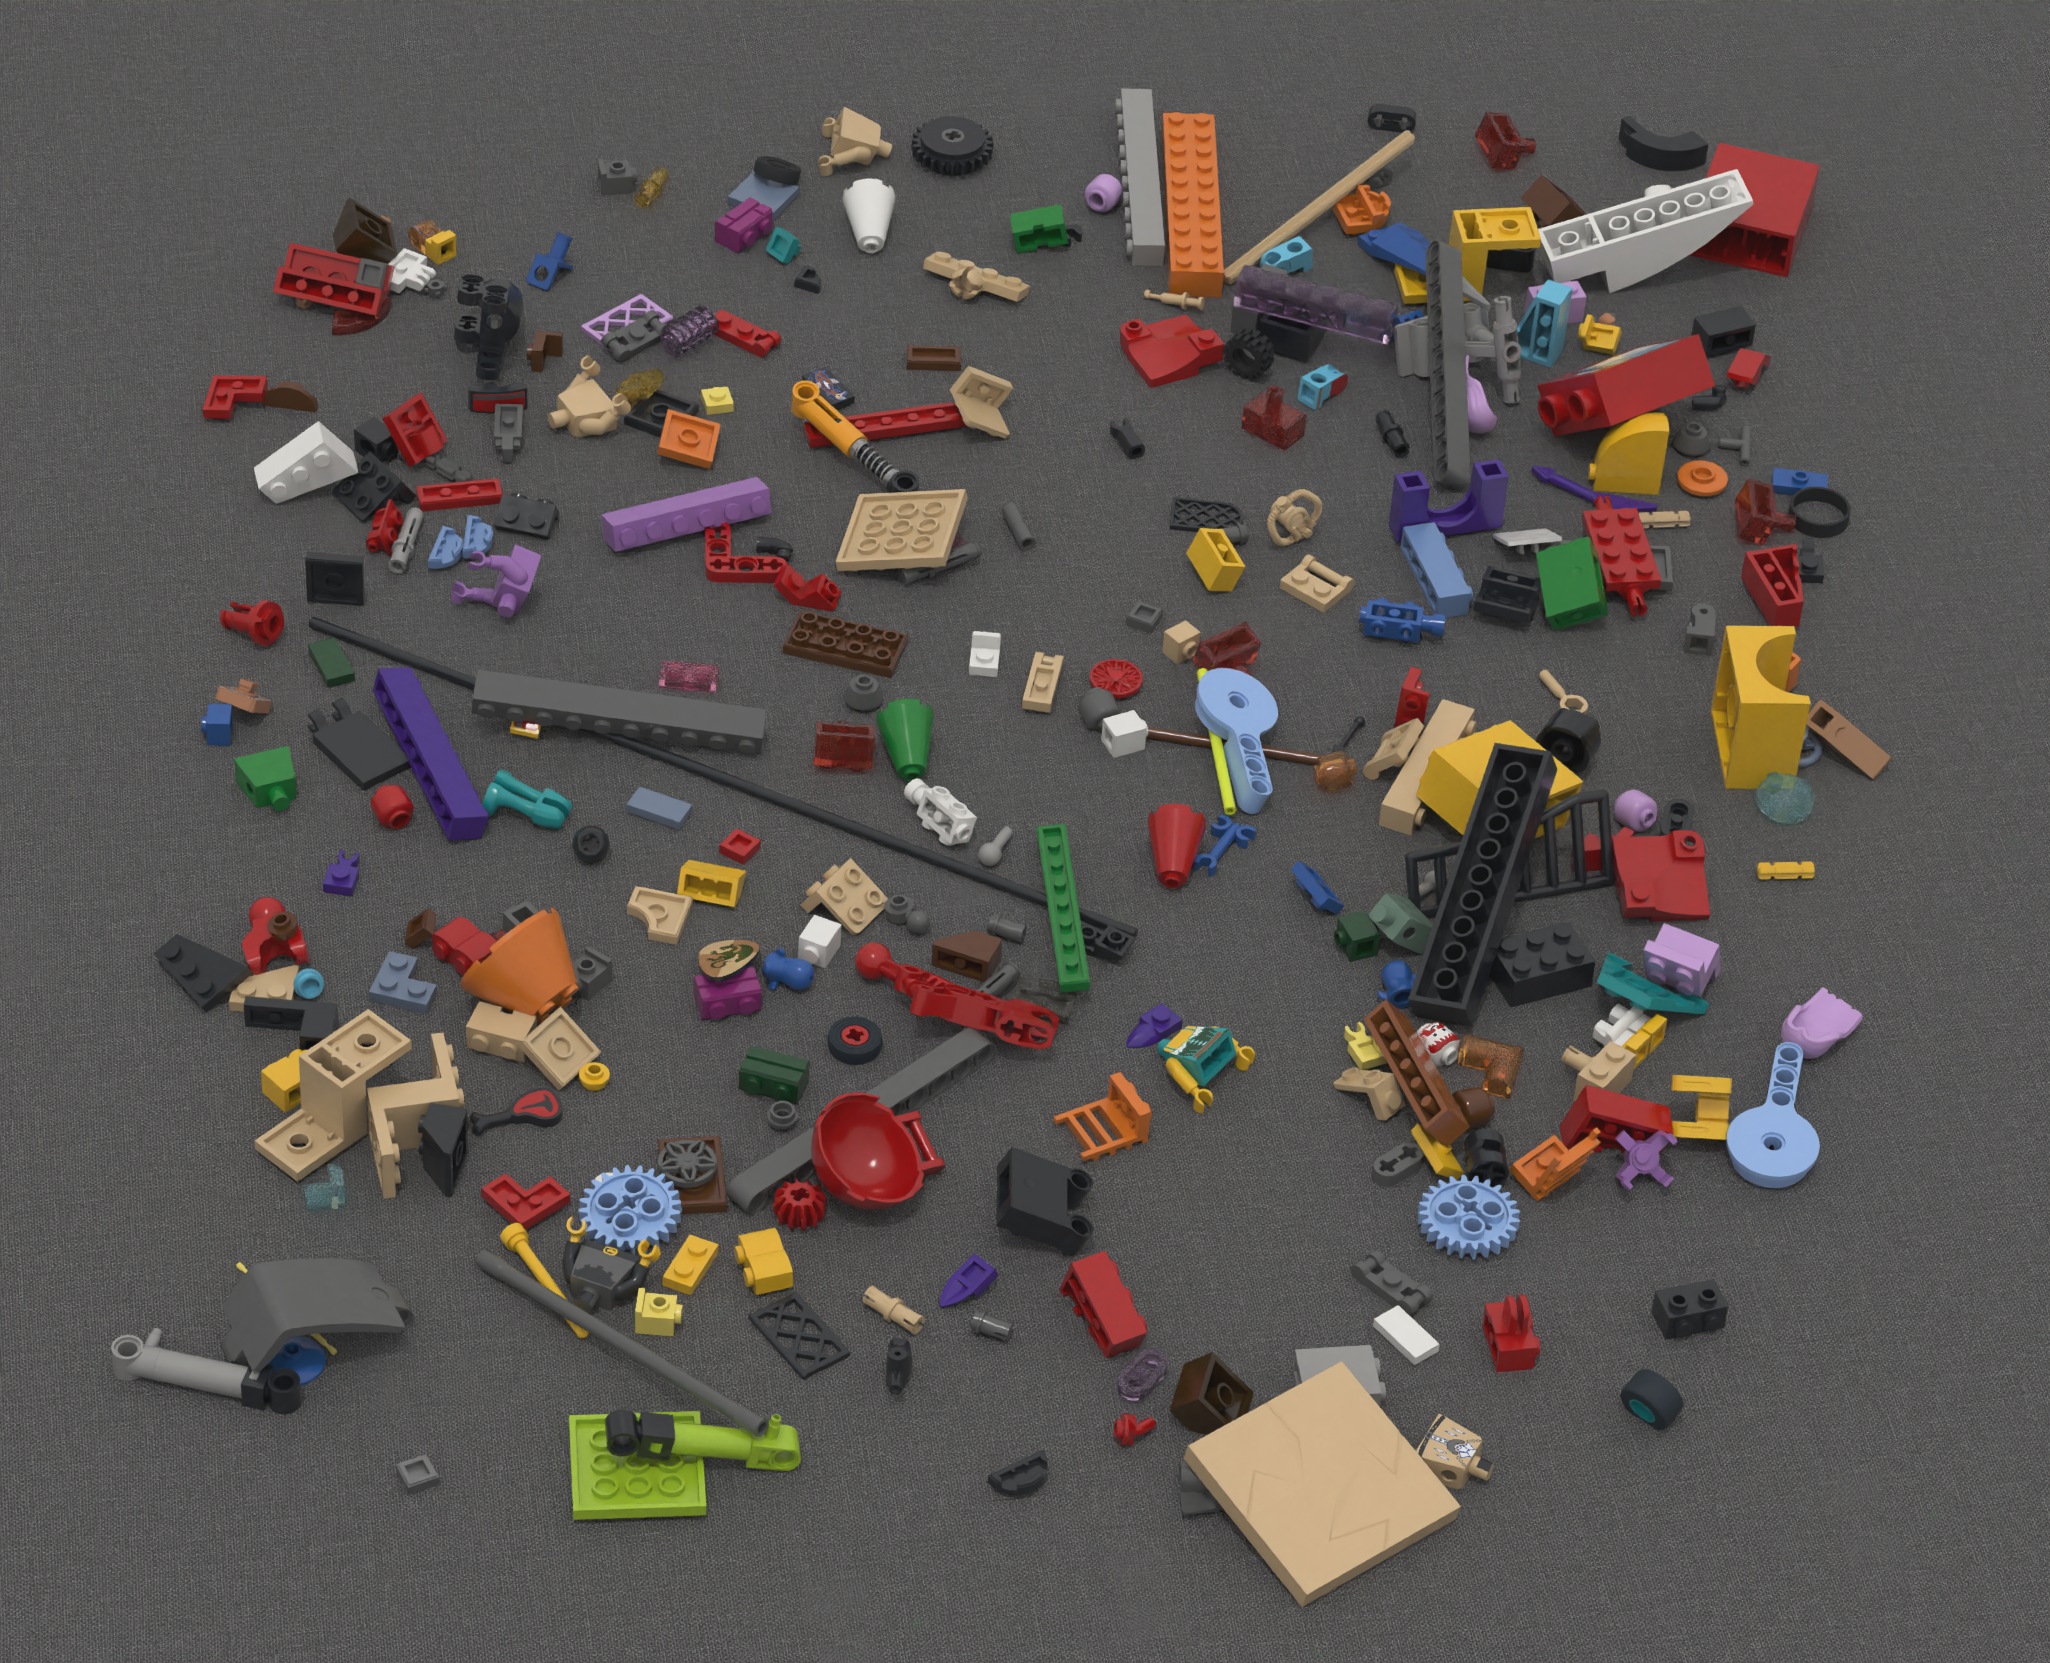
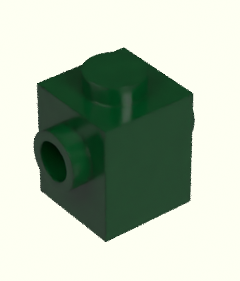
M1366 911L1338 917L1337 929L1334 931V941L1338 948H1342L1348 960L1353 962L1377 956L1380 933L1378 926L1369 918Z

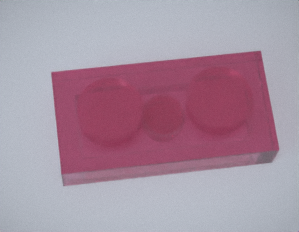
M662 660L659 688L716 693L719 665Z

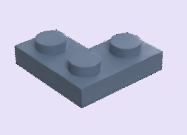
M389 951L369 990V1001L427 1014L437 994V984L412 979L418 968V957Z

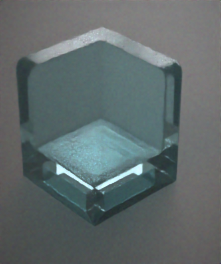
M341 1163L328 1165L329 1182L304 1185L307 1212L345 1208V1187Z

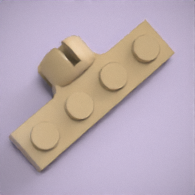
M936 252L925 258L923 269L953 279L949 284L952 292L957 297L963 296L962 299L964 300L972 299L981 291H987L1018 302L1028 296L1030 285L1022 283L1019 278L999 275L994 269L976 267L973 262L968 260L959 261L951 258V255L946 252Z

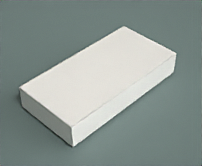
M1399 1305L1374 1318L1373 1327L1413 1365L1439 1352L1440 1344Z

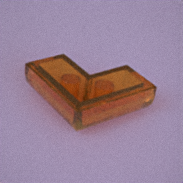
M1464 1034L1458 1064L1486 1071L1481 1088L1489 1094L1511 1099L1523 1060L1524 1049L1520 1046Z

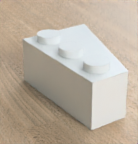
M319 421L254 467L259 490L276 504L359 473L354 452Z

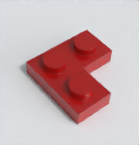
M214 375L202 409L204 418L231 419L236 401L263 402L269 385L267 376Z
M505 1173L481 1188V1197L511 1224L520 1223L525 1230L570 1203V1193L551 1176L525 1191Z

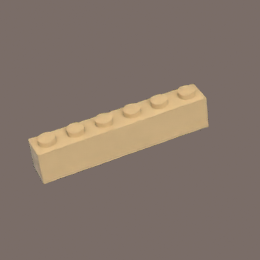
M1442 699L1381 804L1380 826L1412 836L1417 825H1423L1426 810L1430 807L1418 798L1416 793L1420 785L1419 780L1428 765V757L1435 748L1443 747L1453 743L1455 740L1466 738L1475 733L1477 722L1473 721L1475 709Z

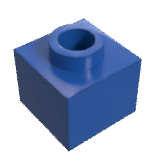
M208 704L207 716H202L201 733L207 734V745L231 746L233 730L232 704Z

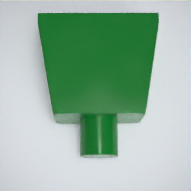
M288 746L234 758L236 783L255 807L261 808L272 805L274 810L283 811L289 807L290 800L296 798L295 773Z

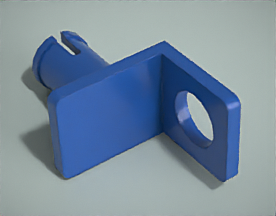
M557 232L550 253H546V255L536 253L526 281L548 291L551 288L558 267L573 270L574 266L567 264L564 260L573 238ZM545 266L548 270V277L540 282L536 278V271L538 268Z

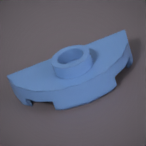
M467 516L463 559L469 558L474 551L486 553L493 544L492 527L481 522V518L478 516Z
M442 526L428 559V568L440 569L449 567L458 562L462 557L463 539L455 534L454 529Z

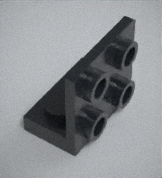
M371 452L357 464L359 473L344 478L332 491L364 523L391 496L396 500L401 496L408 504L416 497Z

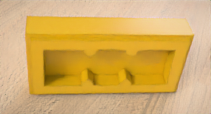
M1417 1123L1411 1130L1412 1135L1436 1174L1448 1178L1453 1176L1458 1180L1464 1174V1171L1451 1152L1452 1146H1445L1427 1132L1423 1125Z

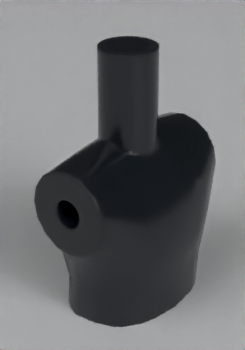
M894 1338L890 1341L886 1361V1385L891 1394L897 1395L905 1387L912 1370L911 1344L903 1338Z

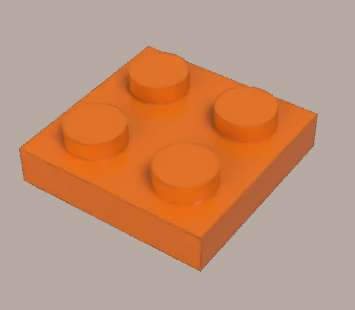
M668 409L657 454L710 469L721 424Z

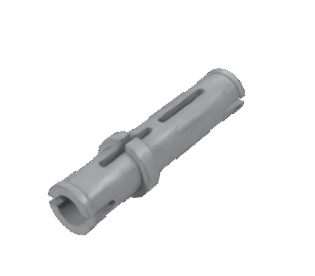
M418 508L408 509L399 537L393 542L391 548L392 556L388 563V568L393 573H403L408 559L413 556L415 550L414 542L421 522L424 519V513Z

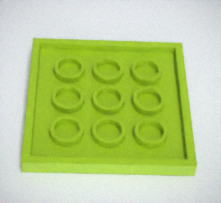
M700 1411L651 1412L673 1415L674 1422L701 1424ZM634 1413L639 1421L641 1413ZM609 1414L569 1415L573 1520L706 1515L703 1457L670 1454L669 1460L638 1458L636 1452L629 1456H616L607 1449L605 1419Z

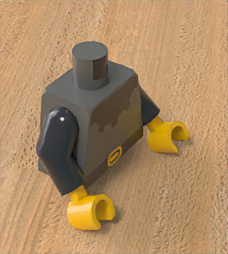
M570 1217L567 1221V1229L571 1237L570 1241H566L562 1265L565 1281L570 1285V1295L576 1299L574 1305L588 1313L592 1311L594 1306L610 1310L614 1309L620 1301H625L637 1295L639 1288L643 1287L651 1269L649 1267L650 1262H655L661 1255L660 1248L655 1244L652 1252L646 1254L649 1242L647 1240L641 1241L638 1246V1252L642 1256L640 1260L639 1256L588 1239H584L580 1243V1237L586 1234L588 1226L583 1219L582 1227L574 1231L572 1230L574 1218Z

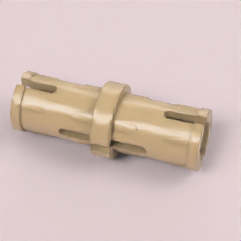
M873 1285L864 1293L870 1298L863 1297V1304L883 1314V1318L891 1323L892 1320L914 1335L922 1329L923 1325L918 1322L924 1323L925 1317L906 1307L900 1298H892Z

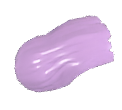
M1466 355L1469 432L1483 434L1494 429L1497 416L1492 413L1481 383L1469 375V355Z
M1822 987L1809 1001L1803 1005H1796L1791 1010L1782 1025V1042H1792L1800 1046L1803 1050V1058L1805 1059L1817 1058L1826 1053L1839 1040L1846 1038L1861 1022L1863 1016L1842 999H1836L1833 993L1828 994V990Z

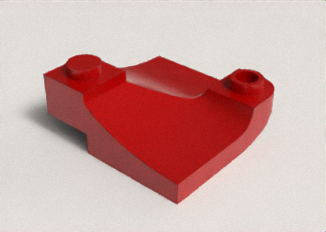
M1187 315L1146 325L1139 318L1125 322L1120 327L1122 349L1128 360L1150 388L1198 376L1199 367L1223 361V341L1213 329H1201Z
M1676 830L1664 836L1612 838L1617 896H1620L1623 918L1649 917L1650 922L1709 919L1710 909L1704 872L1705 850L1703 839L1698 833L1691 830ZM1685 841L1692 842L1694 846L1686 845Z

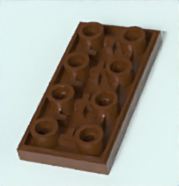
M799 611L783 644L782 653L892 678L908 643V635L898 633L895 630H885L871 627L868 624H858L841 618L818 615L811 611Z

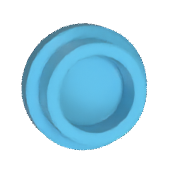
M315 969L301 970L294 978V990L302 998H315L324 988V979Z

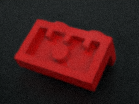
M1411 666L1401 688L1394 728L1416 718L1424 725L1430 693L1423 690L1424 682H1420L1421 669Z

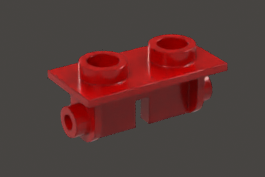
M392 499L388 500L386 508H381L375 513L371 527L373 531L369 532L366 539V546L370 552L385 549L388 556L392 554L393 542L397 540L400 527L403 524L402 513L399 509H396Z

